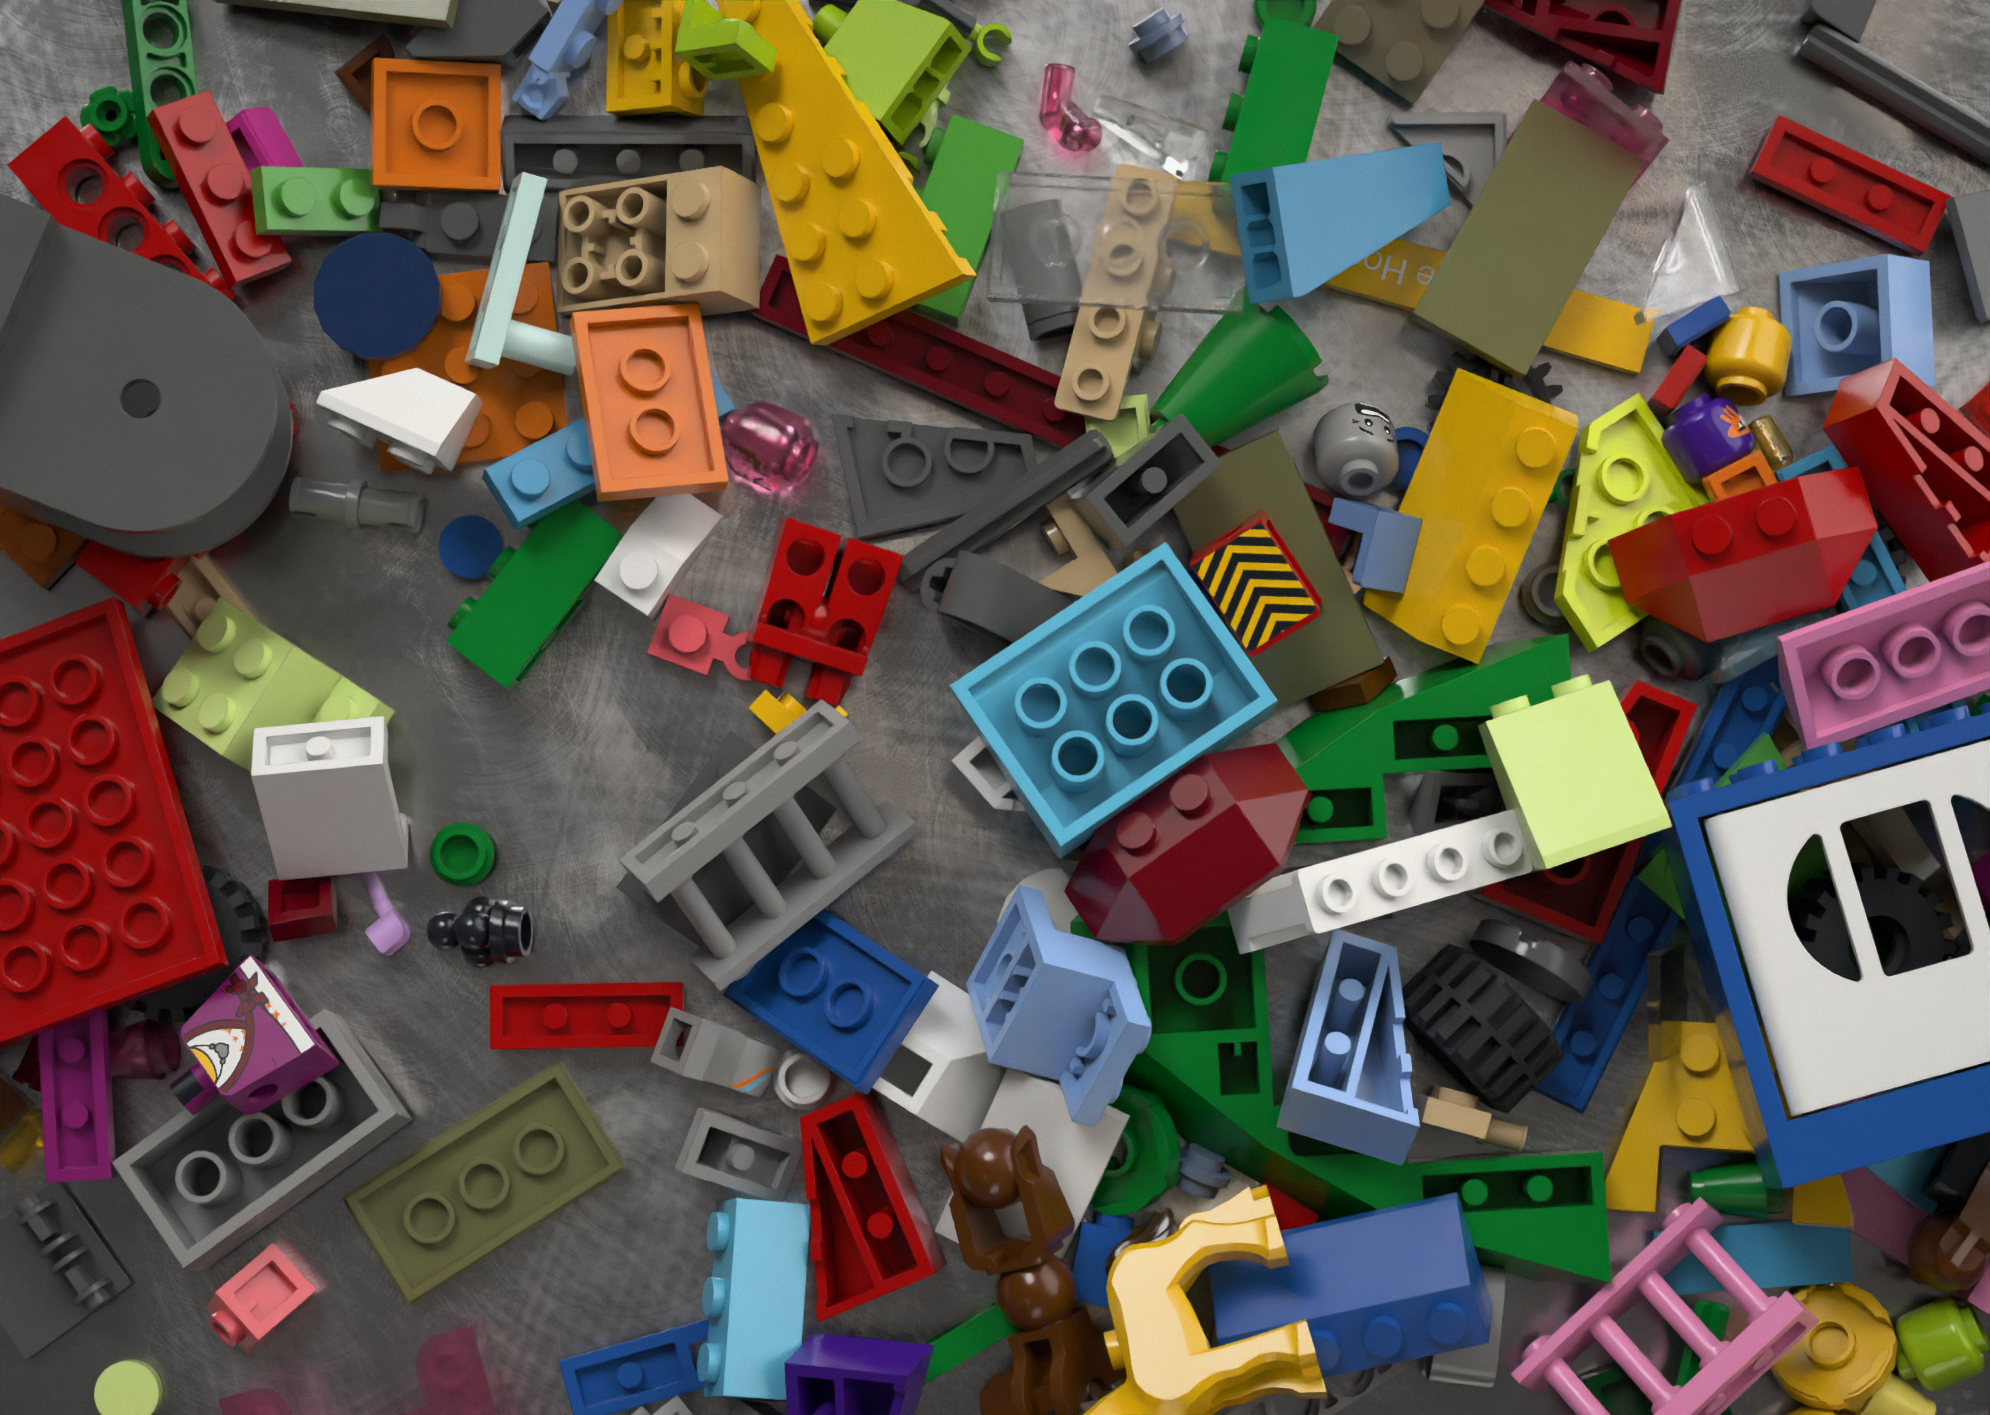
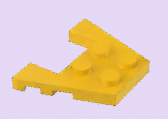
M1670 1022L1605 1180L1607 1211L1659 1215L1662 1161L1665 1148L1755 1154L1716 1023ZM1759 1026L1787 1121L1788 1119L1806 1115L1802 1113L1791 1116L1765 1027ZM1824 1108L1817 1109L1814 1112L1824 1110ZM1841 1173L1794 1186L1792 1223L1795 1225L1854 1229L1855 1219Z

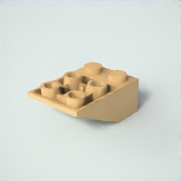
M716 166L559 191L558 314L572 315L573 312L699 303L701 316L759 309L761 185L724 166Z

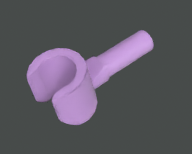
M377 872L360 873L373 908L380 916L377 921L364 931L379 952L384 953L386 956H391L409 941L411 930L404 919L393 909L390 900L387 899Z

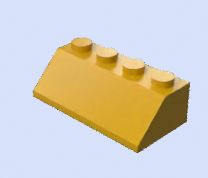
M1457 368L1398 510L1399 512L1423 519L1404 594L1366 588L1361 603L1417 640L1479 664L1579 429L1577 415Z

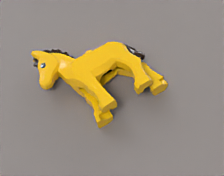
M1267 1185L1251 1190L1250 1187H1247L1230 1200L1212 1210L1191 1214L1184 1219L1179 1228L1174 1221V1213L1170 1208H1167L1161 1214L1153 1212L1149 1224L1144 1229L1140 1226H1135L1125 1239L1111 1249L1106 1258L1105 1270L1108 1278L1106 1291L1115 1329L1103 1332L1113 1370L1126 1368L1127 1379L1118 1388L1101 1392L1097 1399L1079 1404L1077 1415H1213L1224 1407L1245 1404L1253 1399L1269 1394H1290L1301 1399L1328 1398L1306 1319L1249 1338L1211 1348L1198 1317L1186 1296L1187 1291L1205 1267L1220 1261H1254L1268 1269L1290 1265Z

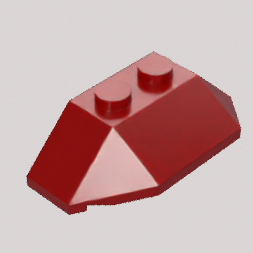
M1859 466L1798 476L1670 514L1609 539L1607 542L1625 602L1709 644L1834 607L1878 526Z

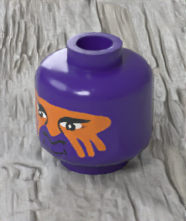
M1705 392L1663 419L1668 428L1662 434V444L1685 481L1691 485H1701L1703 478L1751 454L1756 446L1755 437L1730 399L1725 397H1718L1712 400L1709 394Z

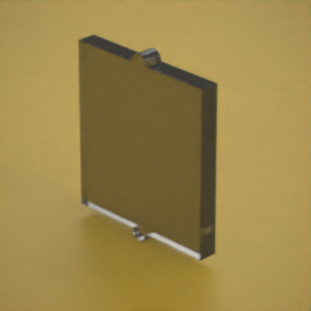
M1673 943L1648 954L1647 1014L1649 1062H1663L1680 1052L1682 1021H1687V1002L1689 997L1687 989V943Z

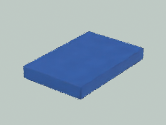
M823 909L755 963L746 976L732 982L723 996L855 1088L868 1095L940 985L826 909Z

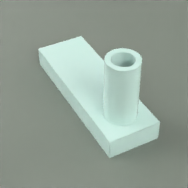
M522 172L512 181L465 359L467 364L490 370L499 365L502 356L568 376H572L575 370L576 361L571 336L511 319L548 180L546 178Z

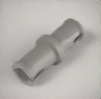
M295 477L290 491L289 512H291L290 516L293 518L306 517L345 522L346 529L361 531L364 525L418 533L423 519L424 498H422V492L414 491V493L369 488L368 482L364 480L352 479L349 485Z

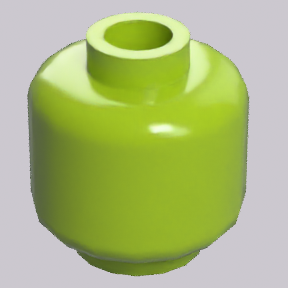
M1942 1297L1902 1315L1896 1322V1334L1899 1342L1895 1364L1906 1382L1917 1377L1922 1386L1928 1391L1938 1392L1983 1371L1985 1367L1984 1353L1990 1351V1341L1979 1317L1969 1303L1960 1306L1953 1298Z

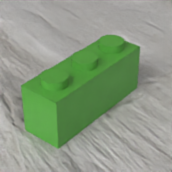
M952 114L946 131L936 127L929 141L923 163L933 167L925 188L921 189L916 186L913 188L928 211L936 212L948 231L944 235L958 257L966 258L978 276L1024 150V139ZM977 277L907 309L959 327Z

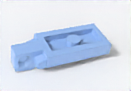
M562 0L528 59L533 63L511 99L541 120L553 117L569 97L566 81L571 78L570 72L573 69L580 68L589 59L597 44V37L594 36V33L604 16L614 13L624 0Z

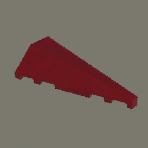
M1486 0L1482 5L1654 93L1664 95L1683 0Z

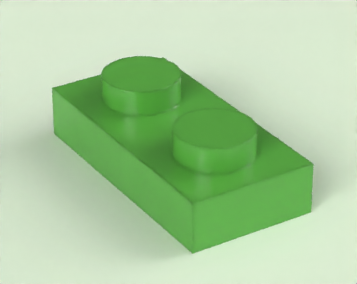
M260 166L250 171L256 235L358 236L362 233L383 232V229L379 228L381 212L379 189H370V169Z

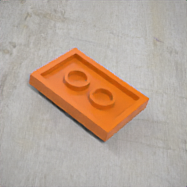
M699 303L573 312L569 323L597 501L725 491L729 479Z

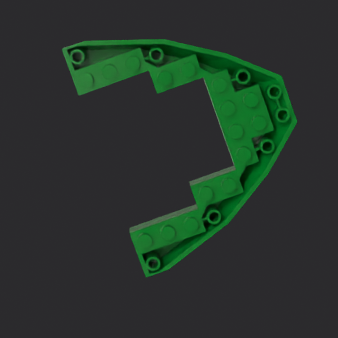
M1568 634L1491 644L1486 646L1479 664L1462 657L1456 658L1389 685L1368 704L1320 712L1310 716L1276 740L1274 743L1278 745L1312 794L1307 809L1303 810L1298 834L1293 846L1367 842L1386 839L1387 826L1383 777L1424 775L1425 770H1493L1478 725L1492 720L1493 716L1490 707L1527 695L1530 706L1555 698L1551 686L1571 679ZM1227 910L1176 946L1137 945L1121 942L1112 944L1124 948L1133 976L1136 978L1137 987L1147 1016L1151 1021V1035L1148 1045L1141 1054H1136L1123 1077V1084L1132 1085L1140 1090H1152L1158 1093L1165 1102L1166 1111L1172 1118L1177 1133L1190 1144L1196 1143L1224 1157L1226 1165L1260 1184L1266 1181L1326 1221L1457 1192L1479 1263L1503 1267L1507 1274L1536 1282L1612 1283L1603 1152L1584 1149L1408 1160L1406 1156L1401 1166L1278 1128L1276 1125L1282 1103H1274L1264 948L1240 955ZM1078 914L1070 922V933L1095 940Z

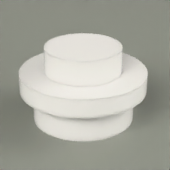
M798 1047L784 1053L777 1061L773 1071V1086L776 1094L786 1105L798 1110H812L820 1107L830 1099L837 1084V1074Z

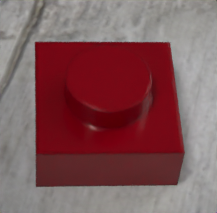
M333 875L289 880H268V926L274 942L337 932V886Z

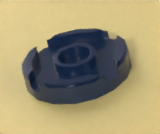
M362 233L341 242L323 260L314 281V310L323 331L342 350L367 361L394 360L415 351L432 332L434 324H437L442 312V284L432 261L413 242L391 233Z

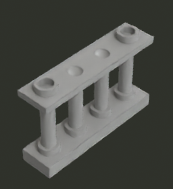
M822 699L619 859L629 876L657 903L669 893L672 895L705 943L687 958L692 966L720 992L732 982L746 976L755 963L882 861L894 857L908 840L920 832L916 823L887 799L875 807L844 759L845 753L862 739L852 723ZM821 772H823L855 822L854 825L827 846L824 845L793 798L797 791ZM771 812L805 861L804 865L777 886L774 885L743 839L744 833ZM719 853H722L755 902L754 905L726 927L692 879L694 873Z

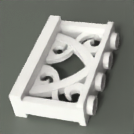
M1511 809L1273 877L1230 907L1227 912L1241 955L1530 873L1533 870V864L1515 811Z

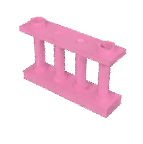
M1699 1197L1693 1204L1689 1202L1684 1203L1674 1209L1662 1223L1661 1228L1663 1232L1612 1278V1283H1607L1553 1335H1543L1533 1341L1521 1355L1520 1360L1522 1364L1511 1375L1519 1384L1536 1394H1539L1550 1384L1576 1415H1611L1569 1367L1579 1355L1597 1340L1653 1403L1651 1407L1653 1415H1720L1819 1323V1320L1801 1301L1787 1290L1779 1298L1776 1296L1768 1298L1712 1237L1710 1233L1725 1218L1714 1207ZM1690 1252L1696 1256L1749 1315L1747 1318L1749 1326L1731 1343L1727 1340L1720 1342L1663 1279ZM1643 1296L1701 1359L1699 1362L1701 1371L1683 1387L1680 1385L1672 1386L1616 1323Z

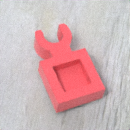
M669 594L647 654L707 677L714 660L724 663L727 671L734 678L744 682L754 681L747 678L748 669L740 667L736 661L737 653L742 647L753 646L752 643L745 641L748 632H742L733 637L724 634L730 620L729 615Z

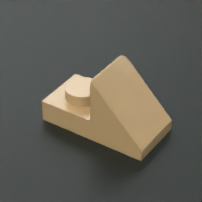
M1065 492L1043 507V511L1048 519L1039 525L1056 554L1061 556L1068 551L1073 560L1041 579L1038 583L1073 601H1077L1118 573L1087 523L1069 503L1068 499L1071 497L1068 492Z

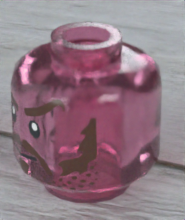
M759 398L747 404L742 411L737 409L732 411L721 429L722 443L725 445V461L729 471L770 491L779 492L791 484H801L808 477L817 459L819 443L817 439L813 438V428L809 419L771 400Z

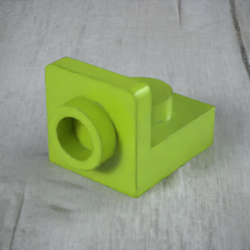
M685 0L674 53L711 82L773 73L777 49L757 34L752 25L739 19L726 18L705 0Z

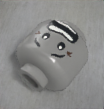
M1354 402L1346 403L1330 410L1319 420L1314 430V450L1317 474L1325 487L1336 494L1348 497H1363L1381 491L1393 481L1399 469V454L1395 427L1385 412L1376 406Z

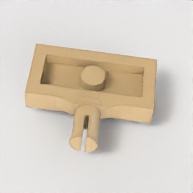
M1433 1085L1431 1097L1417 1093L1414 1094L1413 1107L1418 1109L1419 1121L1475 1136V1143L1482 1145L1485 1142L1521 1153L1528 1127L1492 1118L1491 1113L1476 1110L1478 1096Z

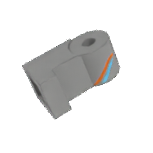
M670 1007L650 1061L685 1077L702 1082L707 1081L752 1096L764 1098L782 1049L746 1036L741 1032L733 1030L731 1027ZM692 1026L682 1055L679 1058L676 1052L677 1039L683 1030Z

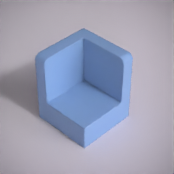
M1334 497L1328 522L1362 533L1352 572V582L1365 588L1404 594L1423 519L1379 505Z

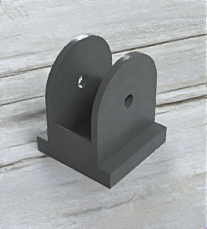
M1 194L0 505L110 549L144 558L166 559L195 555L213 549L243 532L261 515L277 493L289 464L293 440L292 412L288 394L274 363L270 359L257 330L236 304L209 284L60 225L51 213Z

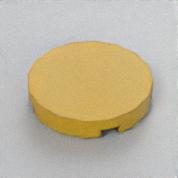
M1834 1282L1833 1285H1823L1820 1287L1813 1284L1794 1292L1792 1295L1807 1307L1819 1320V1323L1771 1367L1775 1379L1791 1398L1812 1408L1841 1410L1865 1402L1883 1388L1896 1363L1898 1341L1887 1311L1871 1293L1850 1283Z

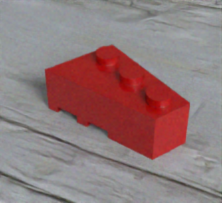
M1897 358L1841 379L1822 429L1849 467L1859 466L1868 495L1927 580L1932 582L1990 561V439Z
M872 1088L868 1095L862 1091L856 1092L800 1117L806 1199L809 1200L812 1227V1240L810 1241L811 1258L815 1263L818 1301L815 1302L817 1323L929 1277L947 1265L945 1256L874 1089Z

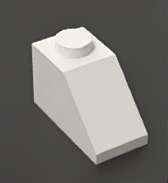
M691 494L656 497L630 526L594 581L602 589L654 622L665 606L669 594H673L724 516Z

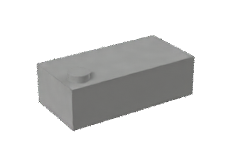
M323 1009L309 1019L310 1023L340 1062L329 1072L252 1115H245L227 1102L220 1094L195 1115L191 1114L187 1109L183 1110L112 1162L183 1269L204 1272L413 1120L341 1016Z

